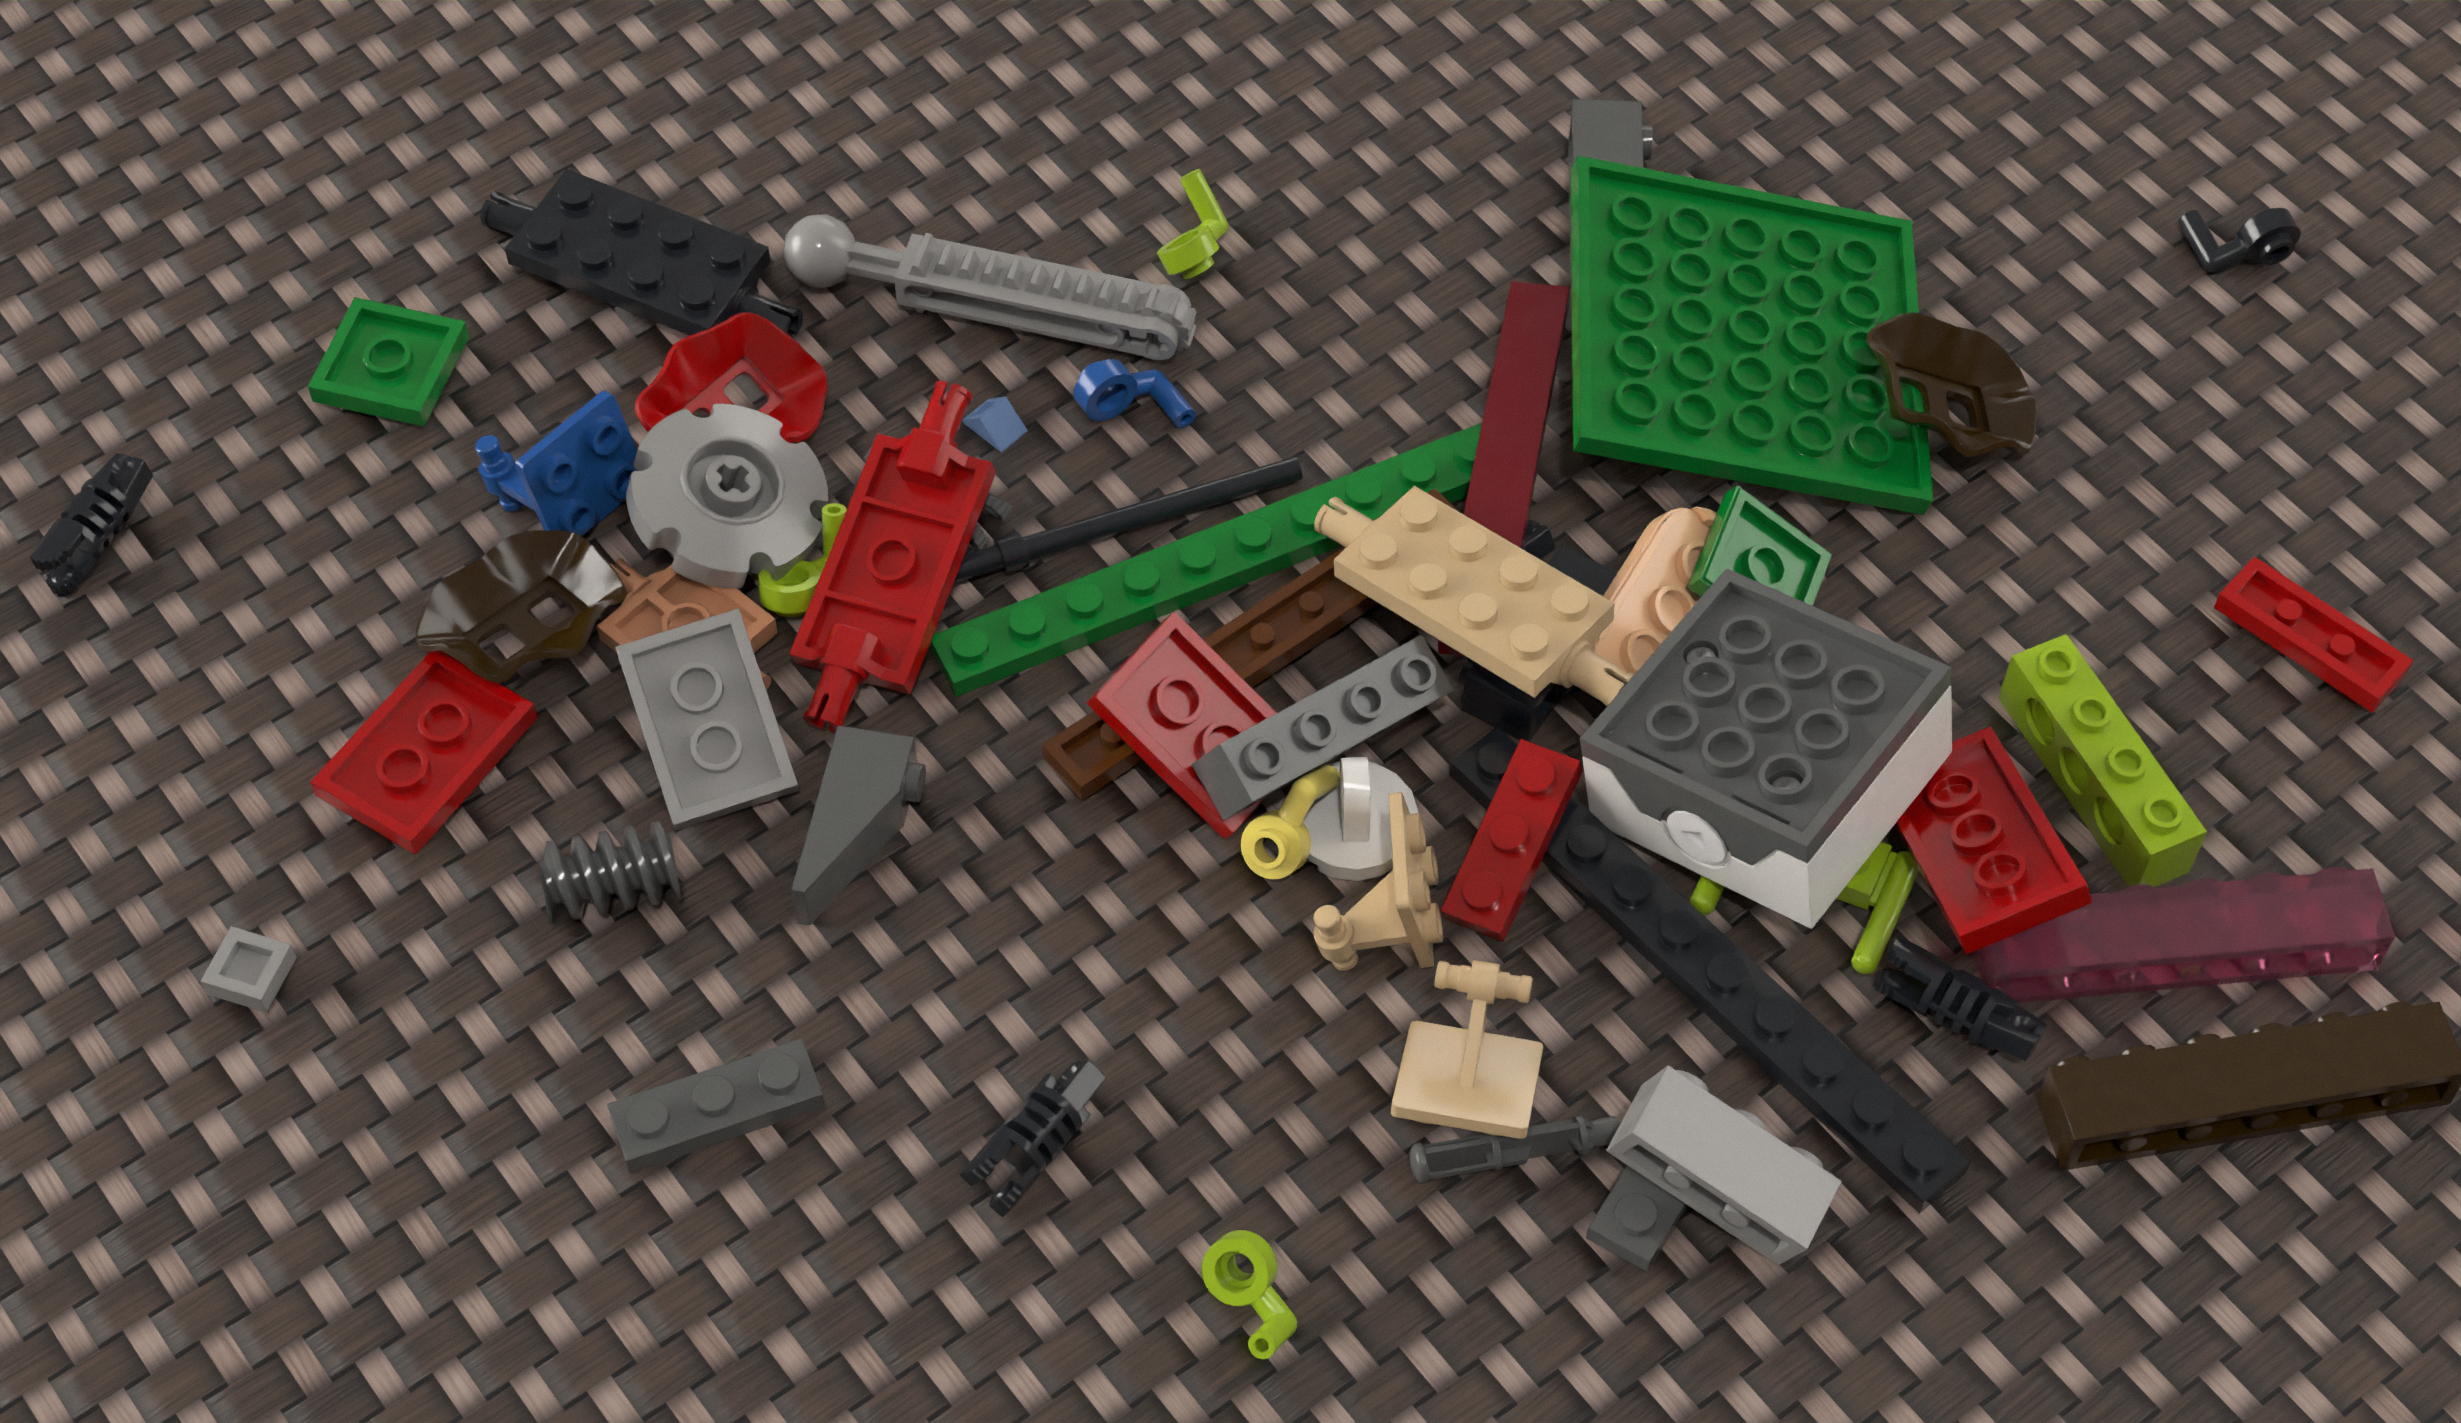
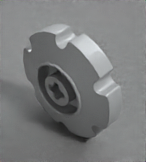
M714 404L710 416L700 418L692 415L689 410L683 409L657 423L641 441L633 463L634 468L638 471L632 472L626 490L627 508L634 529L644 545L650 550L664 548L674 555L672 569L675 572L706 585L722 588H742L747 574H759L761 569H764L772 575L773 580H779L794 565L802 560L805 561L812 552L822 529V523L817 519L822 517V508L828 502V487L823 469L817 457L805 442L793 444L784 440L780 435L783 424L765 413L738 405Z

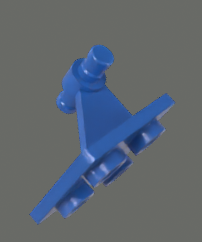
M605 390L586 403L517 459L516 462L511 454L501 450V444L496 436H484L475 444V450L482 459L478 470L487 491L499 497V502L505 511H516L523 505L536 511L543 529L547 531L564 530L581 536L585 535L626 501V490L631 474L634 471H638L633 466L637 449L615 396Z

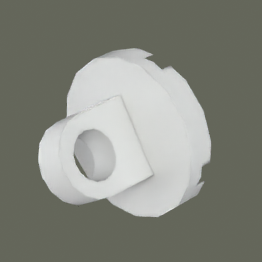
M1367 757L1340 758L1339 762L1325 764L1337 769L1339 772V784L1336 788L1314 800L1303 821L1311 838L1309 861L1318 865V871L1331 878L1360 881L1386 874L1393 869L1388 794L1402 792L1410 814L1418 813L1412 790L1396 773L1374 762H1368Z

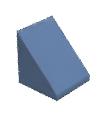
M1006 397L987 399L962 420L966 426L1001 453L1028 432Z

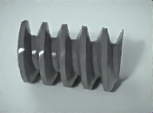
M659 821L651 822L648 842H642L633 826L625 827L621 847H616L607 830L600 831L598 833L596 849L593 852L589 851L580 835L572 836L569 856L565 857L554 840L546 841L543 860L539 861V869L550 924L556 923L558 908L561 903L564 904L573 920L581 919L585 900L588 898L599 915L608 914L612 894L617 895L625 910L634 909L638 889L644 891L652 906L661 904L665 884H669L678 901L682 900L671 838L668 837Z

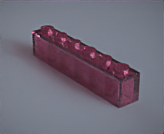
M2329 867L2314 874L2283 876L2280 873L2271 872L2257 875L2249 880L2219 882L2216 879L2204 878L2183 886L2154 888L2148 884H2138L2127 887L2122 891L2090 894L2093 903L1976 950L1975 954L1981 978L1988 983L1989 988L1993 990L1998 988L2017 1000L2018 1003L2378 970L2395 939V934L2374 869L2347 870L2344 867Z

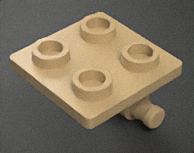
M1402 792L1388 794L1393 870L1344 916L1340 915L1339 910L1332 905L1321 906L1314 913L1313 919L1316 925L1314 939L1322 956L1332 961L1334 967L1340 971H1348L1355 967L1358 962L1356 950L1411 943L1420 968L1433 967V943L1443 942L1440 910L1437 903H1431L1429 886L1438 885L1439 883L1435 851L1433 846H1426V835L1421 814H1410Z
M1473 960L1472 966L1451 965L1449 962L1439 961L1434 986L1440 989L1450 988L1456 989L1458 992L1467 993V1000L1473 1001L1469 1028L1463 1029L1422 1021H1412L1410 1023L1392 1099L1391 1115L1424 1124H1437L1472 1130L1492 1136H1506L1517 1139L1526 1138L1542 1059L1543 1044L1538 1041L1486 1033L1484 1030L1488 1004L1494 1005L1495 998L1504 1000L1509 998L1515 999L1518 1002L1528 1003L1533 978L1526 975H1511L1509 972L1500 971V964Z

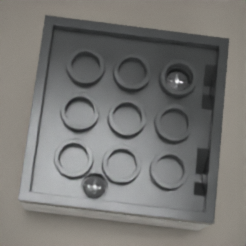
M1726 568L1580 738L1589 811L1612 832L1812 929L1951 754V666Z

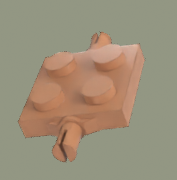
M622 558L614 560L615 566L612 563L610 564L619 574L625 586L626 597L617 610L597 625L600 641L616 654V646L738 608L754 653L778 633L775 618L737 588L715 587L691 580L675 572L672 569V564L665 570L651 574L648 577H643ZM760 670L767 691L771 684V677Z

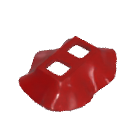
M742 312L731 316L728 320L708 330L676 342L669 350L662 369L656 378L638 396L635 402V412L647 432L667 416L683 409L689 410L692 415L697 411H704L710 416L714 404L734 405L725 395L724 388L739 375H746L767 396V403L758 411L777 419L783 424L780 435L784 440L789 443L801 442L808 439L818 428L825 406L828 381L823 367L795 339L770 320L754 313Z

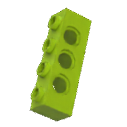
M2062 635L2012 655L1999 693V701L2134 896L2189 873L2207 833L2206 829L2068 635Z

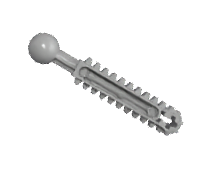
M828 214L811 215L797 221L785 237L783 257L787 267L797 281L813 288L831 287L844 281L851 274L894 283L897 304L914 307L917 313L923 314L924 310L1142 355L1152 360H1166L1171 358L1176 351H1180L1182 348L1188 349L1197 327L1194 324L1197 312L1195 308H1191L1190 299L1183 291L1170 285L1153 284L936 239L930 233H925L924 236L912 234L905 252L856 242L846 224Z

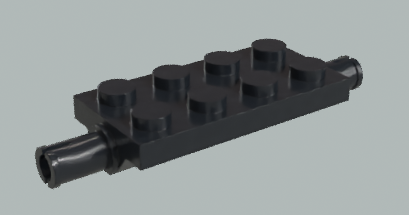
M566 169L536 207L507 197L498 191L490 194V198L497 201V203L486 199L482 206L480 215L482 225L489 228L493 227L514 236L505 247L508 264L691 336L708 330L728 320L731 316L742 312H750L766 318L786 334L789 332L797 335L801 328L803 320L801 309L794 306L790 307L759 295L757 289L758 280L771 262L768 246Z

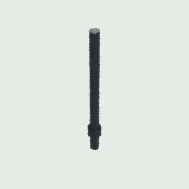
M1291 457L1024 537L1019 532L995 538L994 546L964 555L955 582L1000 569L1004 574L1028 568L1029 561L1302 480L1303 475L1300 463L1296 457Z

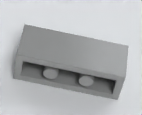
M1666 1066L1641 1085L1606 1149L1608 1153L1778 1266L1808 1249L1841 1183V1180L1823 1169L1822 1162L1815 1155L1804 1149L1788 1146L1767 1132L1764 1123L1758 1117L1745 1110L1731 1108L1710 1094L1708 1087L1701 1079L1691 1073L1674 1070L1670 1066Z

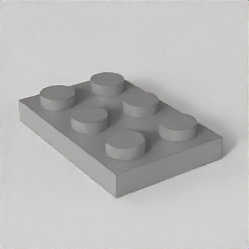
M739 608L615 647L675 831L799 791L798 783Z

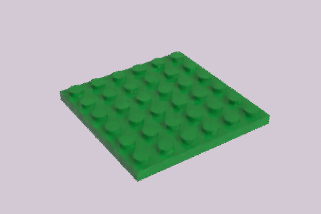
M1578 155L1571 169L1573 451L1924 515L1933 502L1928 429L1891 418L1882 367L1866 341L1869 331L1879 323L1887 321L1898 314L1919 313L1912 221ZM1900 382L1905 407L1917 412H1924L1920 391L1915 386Z

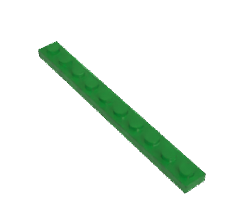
M1482 423L936 633L932 637L930 651L954 696L957 697L1343 546L1330 537L1318 533L1314 528L1317 513L1324 504L1335 510V508L1329 505V500L1333 497L1341 499L1346 505L1373 521L1381 517L1414 486L1426 493L1435 488L1450 503L1463 499L1468 494Z

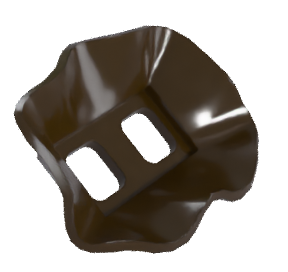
M1915 312L1898 314L1887 321L1879 323L1869 331L1866 341L1882 367L1892 419L1938 433L1948 444L1966 457H1975L2003 447L2022 455L2029 453L2036 435L2035 397L2029 390L2020 367L1996 341L1981 332L1957 327ZM1900 382L1915 386L1920 391L1924 412H1917L1905 407ZM1946 396L1962 400L1966 403L1972 427L1958 424L1951 419Z
M533 530L513 534L500 541L477 561L447 576L435 585L424 603L417 623L416 643L419 649L423 651L449 654L461 661L473 673L488 681L495 683L504 682L510 679L522 665L529 661L540 658H570L579 655L586 646L594 624L603 610L617 605L625 599V586L619 574L600 551L577 533L564 530ZM549 597L558 598L573 611L572 615L553 627L544 626L528 613L531 608ZM500 630H507L523 642L525 646L505 660H496L481 648L479 644Z

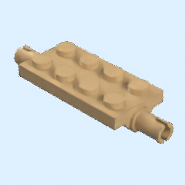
M1416 486L1412 487L1381 517L1374 521L1346 505L1344 501L1337 497L1329 500V505L1335 508V510L1324 504L1317 513L1314 523L1315 531L1330 537L1346 547L1334 558L1335 577L1535 698L1552 682L1566 688L1575 685L1606 705H1609L1634 676L1633 673L1624 671L1595 653L1594 644L1598 635L1614 621L1615 603Z

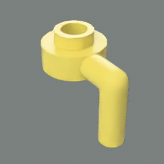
M1322 765L1296 780L1280 810L1268 811L1246 826L1241 837V852L1246 864L1253 872L1267 879H1281L1304 865L1310 854L1311 838L1303 821L1314 800L1338 786L1339 772L1335 767ZM1264 838H1270L1277 844L1279 850L1277 858H1272L1265 851L1263 846Z

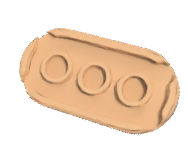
M1697 506L1692 509L1680 507L1658 516L1649 523L1603 597L1615 603L1614 621L1598 635L1594 644L1596 654L1624 671L1635 675L1701 597L1687 586L1717 514L1716 512Z

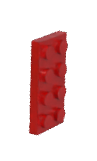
M1987 727L1953 741L1951 754L1894 826L1963 951L1967 955L2093 902L2086 881L1992 727Z

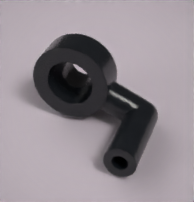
M2272 208L2255 215L2242 225L2237 232L2236 239L2221 246H2218L2198 210L2188 211L2178 220L2181 230L2202 267L2209 273H2218L2246 259L2253 264H2277L2293 253L2295 244L2301 235L2295 220L2285 208Z

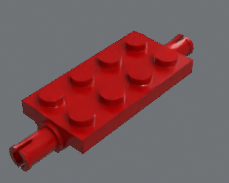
M937 381L935 383L933 394L920 427L913 428L909 435L899 439L877 433L789 653L796 664L823 671L808 710L803 715V719L813 727L825 730L828 723L830 724L828 730L836 733L838 726H844L843 723L859 684L869 683L909 695L912 692L996 475V470L991 461L964 454L958 450V445L954 441L967 407L973 399L970 391L958 384L953 383L948 393L946 391L948 382Z

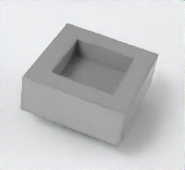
M231 926L200 982L207 995L267 1013L297 957L292 945Z

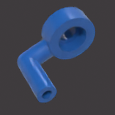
M1116 359L1097 361L1088 365L1079 375L1074 388L1075 401L1087 416L1094 421L1109 420L1123 412L1133 401L1134 397L1148 394L1178 428L1187 427L1196 417L1194 409L1161 371L1152 369L1130 373Z

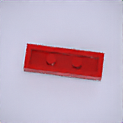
M2255 556L2219 593L2214 605L2216 610L2372 713L2405 678L2414 661Z
M1520 739L1440 910L1445 920L1496 940L1505 941L1583 772L1580 760Z

